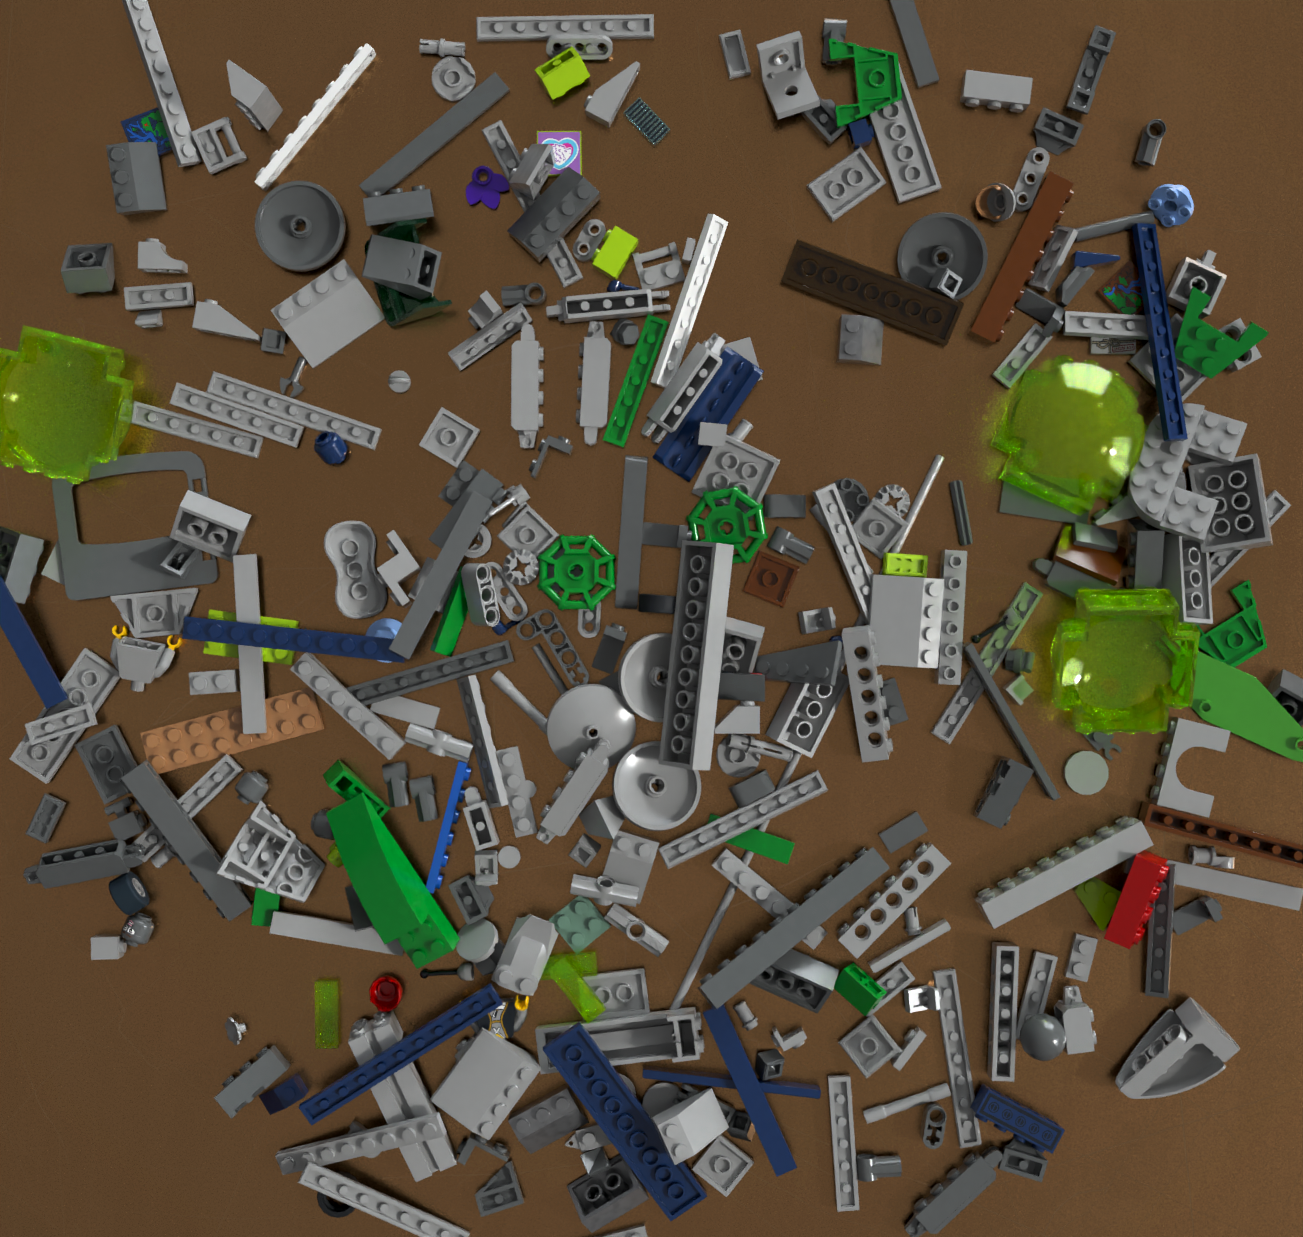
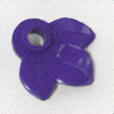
M479 166L473 171L472 181L466 187L467 201L470 205H473L481 200L487 207L496 209L500 202L499 192L509 190V184L503 175L493 173L487 166ZM486 174L487 180L481 181L479 179L480 175Z

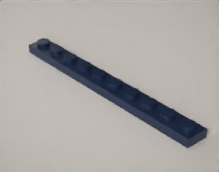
M1136 223L1132 226L1163 440L1184 441L1188 437L1156 224Z
M184 617L182 639L405 663V658L389 650L394 640L391 638Z
M491 983L305 1100L299 1105V1109L312 1126L503 1004L502 999Z

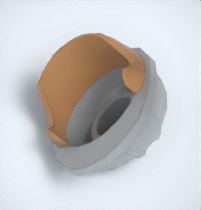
M995 182L989 184L986 188L980 190L975 200L978 214L992 221L1006 220L1015 211V195L1008 186L1002 183Z

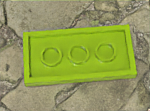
M209 609L208 619L237 622L236 613ZM260 616L262 625L298 628L299 621ZM205 641L203 654L239 658L238 645ZM262 647L264 662L293 665L295 651Z

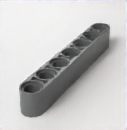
M625 455L615 608L637 610L648 461L646 456Z

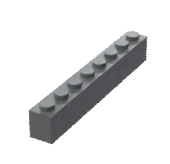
M146 759L121 778L123 780L122 786L129 794L132 792L137 799L135 802L139 809L143 812L146 811L150 816L149 821L156 830L160 829L164 835L162 837L168 847L175 849L179 862L182 865L186 864L190 869L189 874L196 883L200 882L204 888L203 893L210 901L213 900L218 906L216 910L223 919L226 917L230 922L251 907L253 900L239 882L216 875L222 860L148 760Z

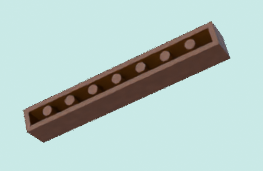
M1051 171L1045 176L967 333L968 335L990 346L995 341L999 342L1005 332L1002 327L1005 321L1009 322L1015 311L1012 307L1015 301H1020L1024 294V290H1022L1024 283H1028L1034 274V270H1032L1033 264L1040 261L1044 250L1041 248L1044 242L1048 243L1054 233L1051 228L1054 222L1058 223L1064 213L1061 208L1064 202L1068 203L1074 193L1071 190L1073 182Z
M1144 801L1142 803L1138 820H1141L1144 826L1303 869V845Z

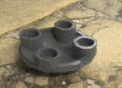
M839 479L834 483L850 522L855 521L869 503L870 499L867 490L855 479Z

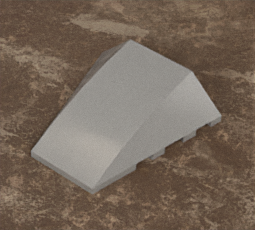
M260 801L241 826L222 858L216 875L304 903L325 864L305 844L302 845L295 838L296 835L291 830L288 831L279 822L280 819L275 814L272 815L265 808L266 805Z

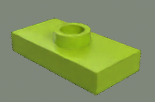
M884 553L882 575L926 578L928 556Z

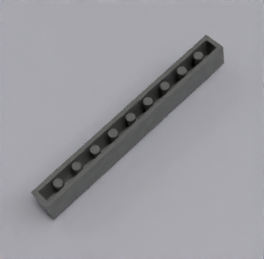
M865 847L854 855L857 858L851 864L847 861L838 868L839 874L834 878L830 875L821 882L823 887L818 891L812 889L804 896L806 900L799 905L796 902L786 910L788 912L786 917L781 919L779 916L769 924L770 930L766 933L762 930L752 938L754 943L749 947L744 944L734 952L736 957L733 960L729 961L726 959L717 966L719 969L717 973L713 976L709 973L699 981L702 985L697 989L711 1007L716 1010L886 872L890 867L874 847L868 850Z

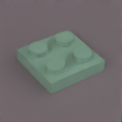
M579 895L549 919V922L554 923L555 929L576 954L611 927V924L604 919L603 914L589 897Z

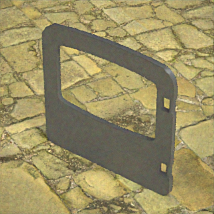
M189 451L124 455L64 466L55 473L52 478V490L65 591L69 599L78 601L211 584L218 579L219 573L216 556L210 554L211 560L203 561L202 550L186 579H180L160 569V565L179 542L169 538L170 536L112 544H81L78 540L72 494L73 485L92 479L128 473L183 470L187 474L189 490L194 492L193 480L200 479L202 492L195 493L209 498L205 466L198 455Z

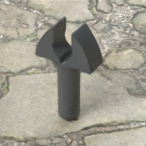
M298 357L289 378L284 379L280 377V390L283 395H285L287 387L291 384L294 389L291 392L290 398L296 397L304 390V387L300 386L298 381L307 361L304 357Z

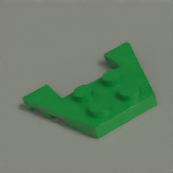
M828 39L830 61L853 59L858 104L835 106L837 128H841L902 99L898 53L872 47H861L850 42H839L836 39Z
M1193 286L1175 343V357L1212 379L1264 339L1269 332L1250 321L1237 341L1198 318L1211 297Z
M1249 580L1230 590L1242 611L1204 634L1199 625L1174 626L1178 632L1208 656L1234 668L1267 648Z

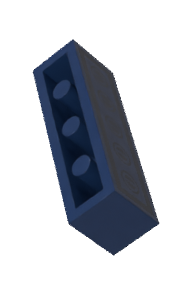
M982 1084L970 1106L975 1112L974 1116L985 1123L987 1120L995 1123L994 1127L1004 1133L1009 1130L1014 1133V1138L1023 1143L1026 1140L1033 1143L1032 1147L1042 1153L1046 1150L1053 1154L1065 1131L1058 1123L985 1084Z

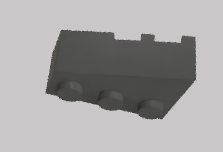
M1127 519L1128 575L1126 576V587L1134 596L1161 595L1165 531L1151 526L1142 519Z
M1002 756L973 816L1000 829L1003 825L1006 826L1011 817L1010 812L1018 803L1021 793L1034 770Z
M275 1045L270 1049L265 1046L256 1054L257 1060L252 1064L250 1061L246 1062L239 1069L241 1073L234 1078L231 1075L222 1083L223 1089L214 1099L231 1119L247 1103L249 1104L253 1098L272 1084L291 1066Z

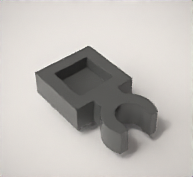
M1097 720L1082 733L1083 737L1096 751H1099L1101 748L1103 749V755L1108 760L1113 759L1109 754L1110 749L1114 748L1118 753L1122 752L1117 744L1110 742L1114 736L1101 720Z

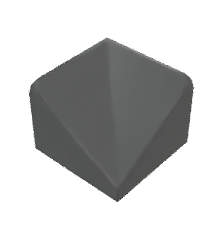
M938 268L928 288L954 299L963 279L948 268Z
M777 1049L758 1053L755 1072L762 1081L782 1076L785 1058Z
M735 1111L728 1125L727 1132L731 1137L752 1142L755 1128L749 1114Z
M603 1147L580 1155L590 1177H594L612 1168Z

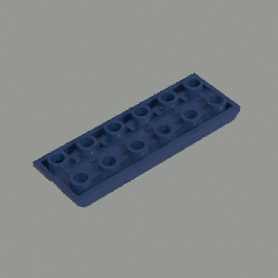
M728 346L720 356L723 359L720 368L674 432L668 433L653 456L654 459L688 482H690L713 447L698 445L700 422L726 424L728 426L764 372Z

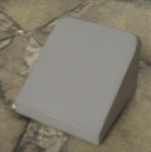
M161 310L139 312L135 325L142 329L161 327L163 325Z
M584 833L568 856L586 868L598 853L601 845Z

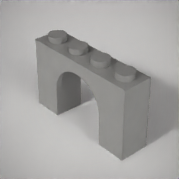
M1173 717L1172 721L1168 722L1166 729L1168 734L1167 742H1164L1161 748L1163 758L1161 764H1158L1156 769V777L1158 778L1156 786L1154 785L1151 789V803L1209 818L1214 796L1184 787L1178 780L1176 763L1180 755L1192 747H1204L1225 753L1231 731Z

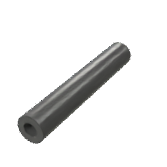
M1152 210L1074 228L1078 232L1075 242L1132 229V226L1136 223L1152 224L1154 223V214Z

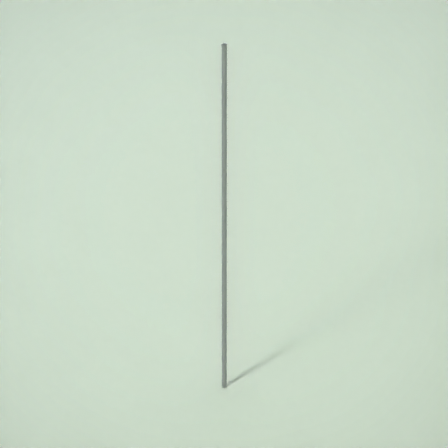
M936 455L905 519L909 526L893 544L889 553L900 552L944 461L943 456ZM861 612L854 627L864 626L865 624ZM844 648L841 652L838 672L840 673L846 664ZM796 750L793 751V757L788 762L776 790L788 784L802 753ZM770 820L758 825L756 829L765 832ZM746 850L741 861L748 866L754 852ZM730 882L669 1010L680 1008L738 888L732 882Z

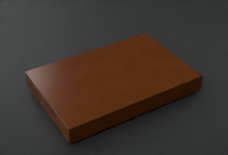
M1065 522L1062 526L1053 560L1115 586L1119 579L1126 548L1118 545L1117 551L1112 553L1073 545V525Z

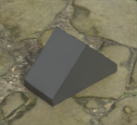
M178 542L160 565V569L180 579H186L201 550Z

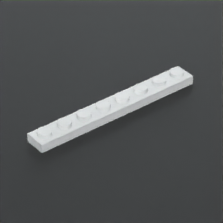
M366 43L364 47L361 46L356 50L353 56L354 59L350 64L343 66L339 73V78L327 86L326 94L322 99L318 98L314 102L309 115L303 116L300 119L296 131L290 133L285 138L283 147L271 155V162L266 168L263 167L258 171L254 181L258 187L265 192L374 59L376 56L374 48Z
M707 214L651 379L652 383L664 389L679 369L728 225L727 221L715 214Z

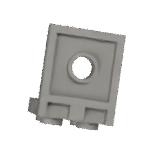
M800 31L756 45L761 82L778 120L820 106V100L805 68L803 41ZM791 91H794V92L797 93V94H795V95H793V96H788V95H786L788 92H791Z

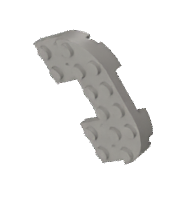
M1185 403L1183 404L1188 439L1184 441H1164L1159 413L1150 423L1133 464L1128 481V497L1135 507L1138 516L1146 523L1203 544L1219 501L1175 487L1176 481L1188 452L1232 466L1247 423L1204 410V405Z

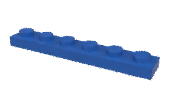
M458 761L426 888L430 893H434L436 888L440 889L443 876L440 875L442 867L447 865L449 854H445L447 845L451 846L454 833L451 832L453 824H457L460 811H457V806L459 802L462 803L464 800L465 790L462 787L464 780L468 781L471 768H468L469 762Z

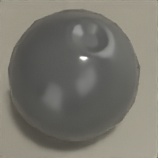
M1044 1013L1033 1015L1024 1022L1020 1030L1022 1048L1033 1059L1039 1061L1053 1060L1062 1053L1066 1046L1064 1026L1057 1018Z

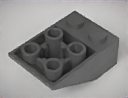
M372 234L362 277L422 300L434 292L442 252L422 244Z

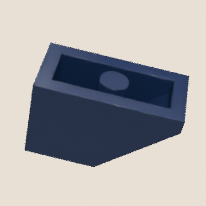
M297 1072L260 1094L259 1098L271 1115L301 1100L309 1090Z

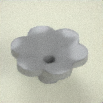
M230 1017L227 1018L225 1029L228 1039L234 1045L239 1044L242 1039L241 1033L246 1031V1026L244 1023L238 1024Z

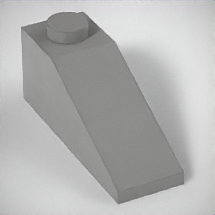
M634 62L596 89L593 96L589 95L584 103L586 116L609 128L640 71V63Z
M205 299L204 302L197 301L192 328L195 330L261 343V337L218 305L217 301Z

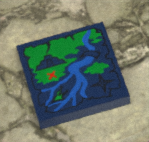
M158 107L121 121L128 142H156L159 157L173 152Z

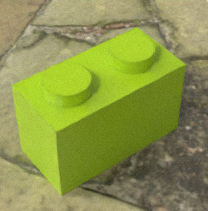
M572 46L534 70L544 90L552 100L563 96L566 91L582 84L585 79L590 77L581 56Z
M615 225L613 230L609 229L602 240L605 243L601 250L597 248L591 258L594 261L592 263L593 268L613 280H617L638 245L637 238Z

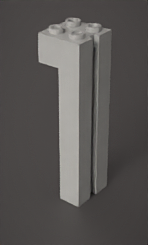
M696 1007L580 1021L612 1066L672 1059L673 1063L699 1060L705 1048L704 1036L699 1035L698 1032L702 1026L701 1013H696ZM579 1021L536 1027L535 1034L539 1066L541 1068L540 1074L559 1072L543 1051V1046Z
M393 1010L390 1012L378 1011L373 1015L374 1019L369 1021L368 1019L365 1020V1018L360 1019L351 1027L348 1044L359 1066L402 1040L403 1030ZM413 1062L370 1088L387 1124L437 1113ZM447 1132L444 1137L399 1147L415 1182L432 1176L433 1172L438 1170L441 1172L457 1165V1153Z

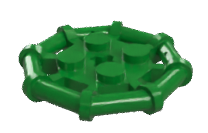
M737 486L710 492L706 490L691 513L686 515L689 531H692L691 541L734 545V549H737L739 554L733 555L732 564L748 563L762 542L768 538L762 510L764 506L739 490ZM731 497L730 504L716 506L714 500ZM736 499L750 509L745 513L740 507L735 505ZM708 504L712 510L703 519L699 515ZM754 515L757 530H750L748 517ZM725 521L733 525L729 533L720 528V526L724 525ZM697 524L704 526L705 537L702 539L699 537ZM748 536L754 537V540L745 550L742 546Z
M559 535L560 538L542 555L539 554L537 558L539 560V584L537 588L558 606V610L589 609L592 611L607 594L616 588L614 584L616 557L595 538V535ZM569 545H584V549H570ZM563 547L565 552L557 560L551 558ZM591 547H592L602 558H600V559H598V560H596L595 558H593V557L590 555V553H589ZM548 565L554 566V577L548 579ZM606 565V579L599 578V566ZM575 567H579V570L583 571V573L579 574V577H574V574H570V571H573ZM557 584L564 591L562 597L551 586ZM596 584L601 585L602 588L593 597H590L588 592L593 590ZM569 595H584L585 600L568 599Z

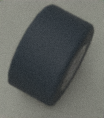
M129 871V873L122 874L109 882V891L112 899L126 915L130 916L149 904L148 892L142 881L133 872Z

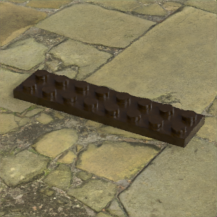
M800 239L796 241L781 280L783 283L944 345L948 344L964 306V303L948 298L930 289Z

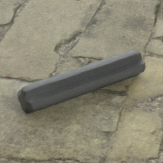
M961 480L950 482V489L960 544L962 546L971 545L973 539L963 483Z

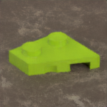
M1092 877L1075 886L1073 891L1081 900L1085 909L1097 924V927L1104 931L1115 911L1121 892L1096 877Z

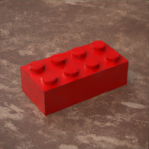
M1146 850L1141 851L1135 856L1104 939L1127 949H1130L1134 944L1138 945L1145 932V928L1142 926L1146 924L1147 920L1149 921L1154 909L1150 905L1151 903L1154 904L1160 894L1161 887L1158 886L1159 882L1162 883L1163 879L1165 880L1170 867L1166 866L1168 859Z

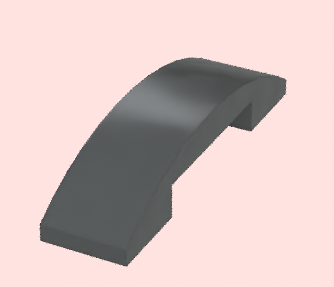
M1095 25L1076 73L1066 108L1088 115L1095 96L1096 86L1107 55L1111 50L1116 32Z

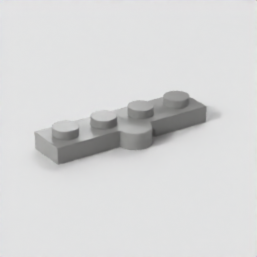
M514 746L497 750L496 755L502 771L504 788L507 791L508 806L515 836L517 838L538 833L530 799L535 795L537 786L533 781L525 779L519 748Z

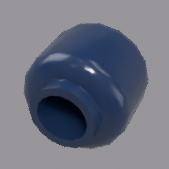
M325 431L317 436L314 451L324 463L339 464L345 459L348 449L347 444L336 432Z

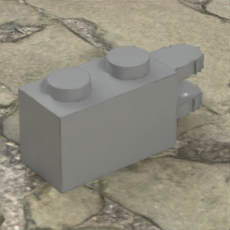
M470 786L464 792L467 806L463 808L475 849L479 851L497 845L500 841L487 800L481 799L476 786Z

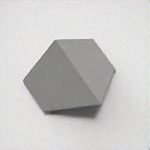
M614 796L594 800L579 814L588 835L613 840L625 819L615 803Z

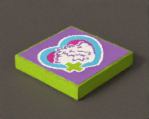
M537 131V144H550L554 150L556 163L548 177H559L567 167L582 175L581 131Z

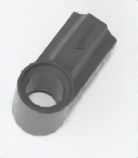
M824 18L822 63L827 65L841 64L842 60L830 61L828 39H836L839 42L845 40L846 19Z
M1153 119L1143 127L1141 141L1134 162L1143 166L1153 167L1155 165L1162 137L1167 129L1166 124L1162 120ZM1150 126L1157 128V136H1153L1150 133Z
M539 283L502 286L501 290L503 306H516L520 302L523 305L539 306L547 298L545 289ZM534 289L541 290V296L538 299H531L530 293Z
M778 526L767 544V547L783 555L786 554L804 564H807L815 548Z
M406 762L383 764V779L385 784H387L390 807L409 805Z
M432 775L410 779V791L412 798L415 799L419 822L438 819L434 797L436 794Z
M861 1154L856 1157L857 1178L859 1181L869 1182L881 1177L901 1176L902 1167L899 1155L876 1157L873 1154Z

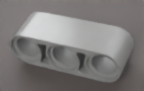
M485 563L465 564L462 568L461 576L471 622L476 626L492 627L497 625L500 613L490 567Z

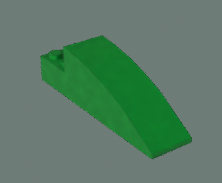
M362 792L327 811L326 815L344 867L362 906L383 943L387 944L397 939L417 969L453 951L460 940L459 936L365 794Z

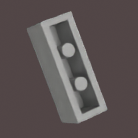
M966 70L962 79L960 102L965 103L969 107L987 105V108L993 110L1003 107L1009 108L1012 112H1022L1030 105L1033 78Z

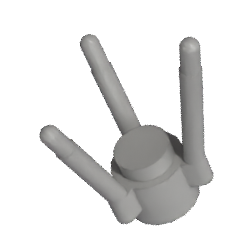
M521 484L516 487L512 485L505 491L509 494L507 495L508 499L488 513L489 516H492L510 503L514 507L518 505L502 524L503 528L515 518L521 509L528 505L526 501L530 499V496Z

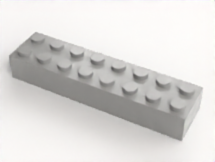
M1123 816L1115 821L1116 824L1108 828V826L1098 829L1093 837L1088 838L1086 836L1076 841L1077 845L1072 848L1064 847L1056 852L1057 855L1053 858H1043L1032 869L1027 867L1017 872L1018 876L1013 879L1005 878L997 883L998 886L992 890L986 888L980 891L978 897L974 898L986 923L995 929L1153 846L1154 844L1142 821L1133 817Z

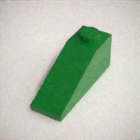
M339 759L323 774L327 785L346 801L363 792L380 818L390 809L387 803Z

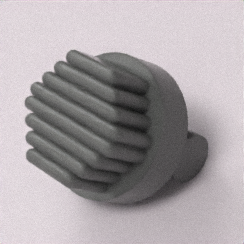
M620 318L609 334L616 342L623 345L634 344L640 336L638 326L625 318Z
M1010 649L1006 654L1005 669L1018 674H1022L1023 671L1031 673L1036 654L1025 652V649Z

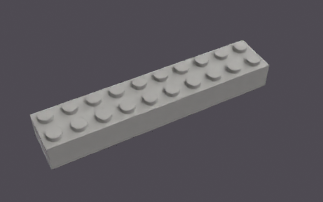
M682 540L659 764L689 770H710L734 545Z

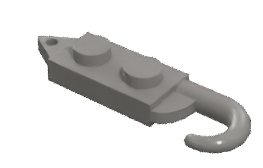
M594 1123L576 1129V1132L566 1141L565 1146L585 1152L612 1144V1142L600 1126Z

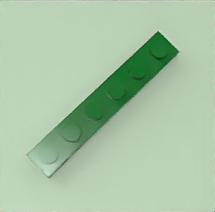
M648 314L603 441L624 448L666 333L668 321Z

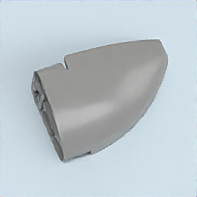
M1189 997L1175 1012L1172 1009L1167 1010L1145 1034L1118 1073L1116 1085L1121 1092L1131 1099L1160 1098L1178 1094L1201 1085L1218 1075L1226 1068L1224 1062L1226 1063L1241 1048L1206 1010Z

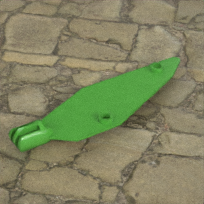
M1173 628L1168 631L1181 647L1166 633L1162 635V639L1174 653L1160 639L1155 641L1173 662L1174 689L1203 720L1229 730L1240 737L1287 758L1303 762V746L1297 745L1298 742L1303 741V728L1256 677L1190 648Z

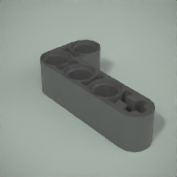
M548 609L540 610L518 624L516 633L522 640H531L543 634L573 686L576 687L588 683L589 672L553 611ZM543 613H549L552 616L550 625L544 626L540 622V617ZM524 624H529L533 628V633L529 637H525L521 633V627ZM555 632L563 635V642L560 645H555L551 641V636ZM566 651L574 654L575 658L572 664H566L562 660V655ZM579 662L580 667L576 669L579 673L584 672V682H575L573 679L576 676L574 670L569 673L567 668L573 667Z

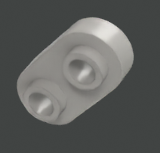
M592 219L584 225L573 245V254L578 261H590L596 249L599 248L606 234V228L602 221ZM597 227L599 229L598 233H591V228ZM586 246L588 251L581 253L580 247Z
M601 601L592 611L589 609H578V631L585 638L595 637L600 631ZM586 623L593 624L592 631L585 629Z

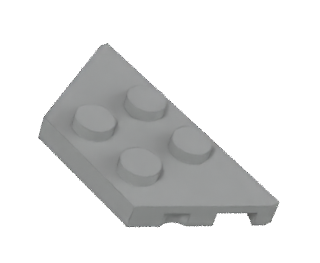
M198 588L110 597L111 601L119 609L123 620L129 625L130 631L135 638L176 635L183 632L184 617L190 614Z

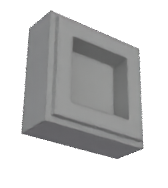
M687 237L682 258L683 264H691L696 243L695 239Z

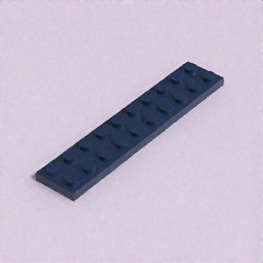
M580 1021L543 1046V1051L670 1221H673L707 1197L706 1191L686 1164L682 1161L674 1165L670 1160L651 1117Z

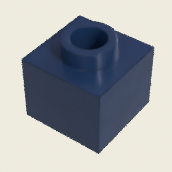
M866 118L848 124L847 133L853 150L871 144L874 131L872 125L867 124Z

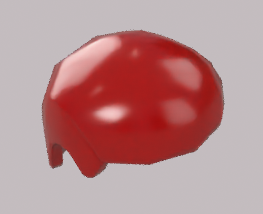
M380 976L373 981L369 988L370 1002L380 1012H390L397 1008L403 997V989L400 982L392 976Z

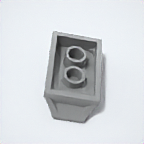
M531 914L522 918L517 917L491 980L501 987L519 994L533 996L558 937L554 923Z

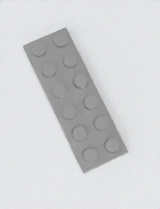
M900 64L902 99L868 115L898 204L942 188Z
M84 648L61 682L68 699L48 709L44 707L36 720L91 703L94 714H96L120 679L119 670L89 649ZM85 729L35 745H31L26 733L9 759L45 784H48Z

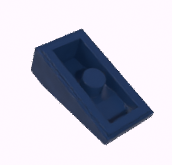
M1076 251L1071 255L1070 271H1073L1076 266L1093 268L1115 264L1120 260V256Z

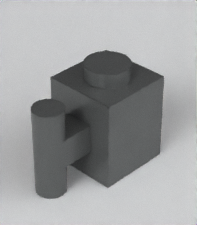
M126 797L104 808L107 816L116 813L118 819L108 824L115 839L122 841L147 830V820L143 813H140L139 810L127 812L126 807L133 805L130 797Z

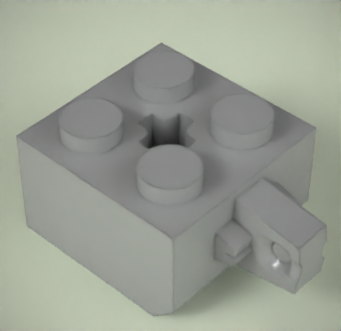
M1205 251L1201 260L1198 258L1192 260L1188 257L1180 260L1166 291L1168 304L1185 311L1192 285L1195 284V288L1211 297L1198 318L1203 319L1210 315L1227 275L1216 271L1215 266L1212 265L1216 256L1215 252Z
M1077 985L1063 987V1000H1058L1054 1005L1055 1018L1064 1026L1066 1035L1064 1051L1068 1055L1093 1052L1094 1044H1097L1096 1033L1094 1030L1092 1031L1091 1022H1094L1093 1010L1082 1001Z

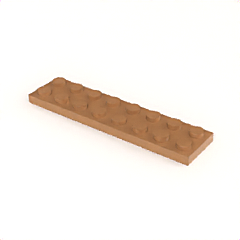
M308 687L265 699L267 733L243 734L242 706L142 732L140 735L148 762L158 774L224 757L226 754H235L325 728L315 692Z

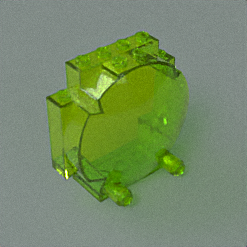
M23 325L17 351L0 347V465L11 468L19 465L23 466L22 470L26 472H45L44 476L54 479H65L67 477V482L80 484L81 481H89L92 467L100 462L108 463L109 460H117L119 447L126 438L133 416L132 390L134 381L120 377V373L126 365L123 358L125 350Z
M1058 355L1053 359L1048 372L1043 371L1041 373L1035 369H1027L1022 374L990 445L1010 454L1000 479L1081 516L1091 511L1097 496L1109 501L1117 499L1126 477L1134 469L1140 458L1145 433L1149 426L1144 424L1143 416L1136 412L1139 405L1137 401L1139 392L1135 391L1132 385L1124 383L1125 378L1120 377L1119 372L1112 369L1105 370L1099 367L1100 364L1093 360L1075 363L1074 359L1070 356Z
M1086 587L1079 588L1074 594L1077 602L1074 617L1064 619L1060 624H1057V630L1051 643L1052 701L1055 708L1062 710L1073 708V726L1076 732L1082 734H1090L1092 732H1102L1105 734L1125 732L1134 734L1136 732L1158 733L1159 731H1167L1169 707L1175 709L1192 707L1200 631L1196 624L1181 623L1179 621L1180 606L1169 589L1147 587L1145 589L1090 590Z

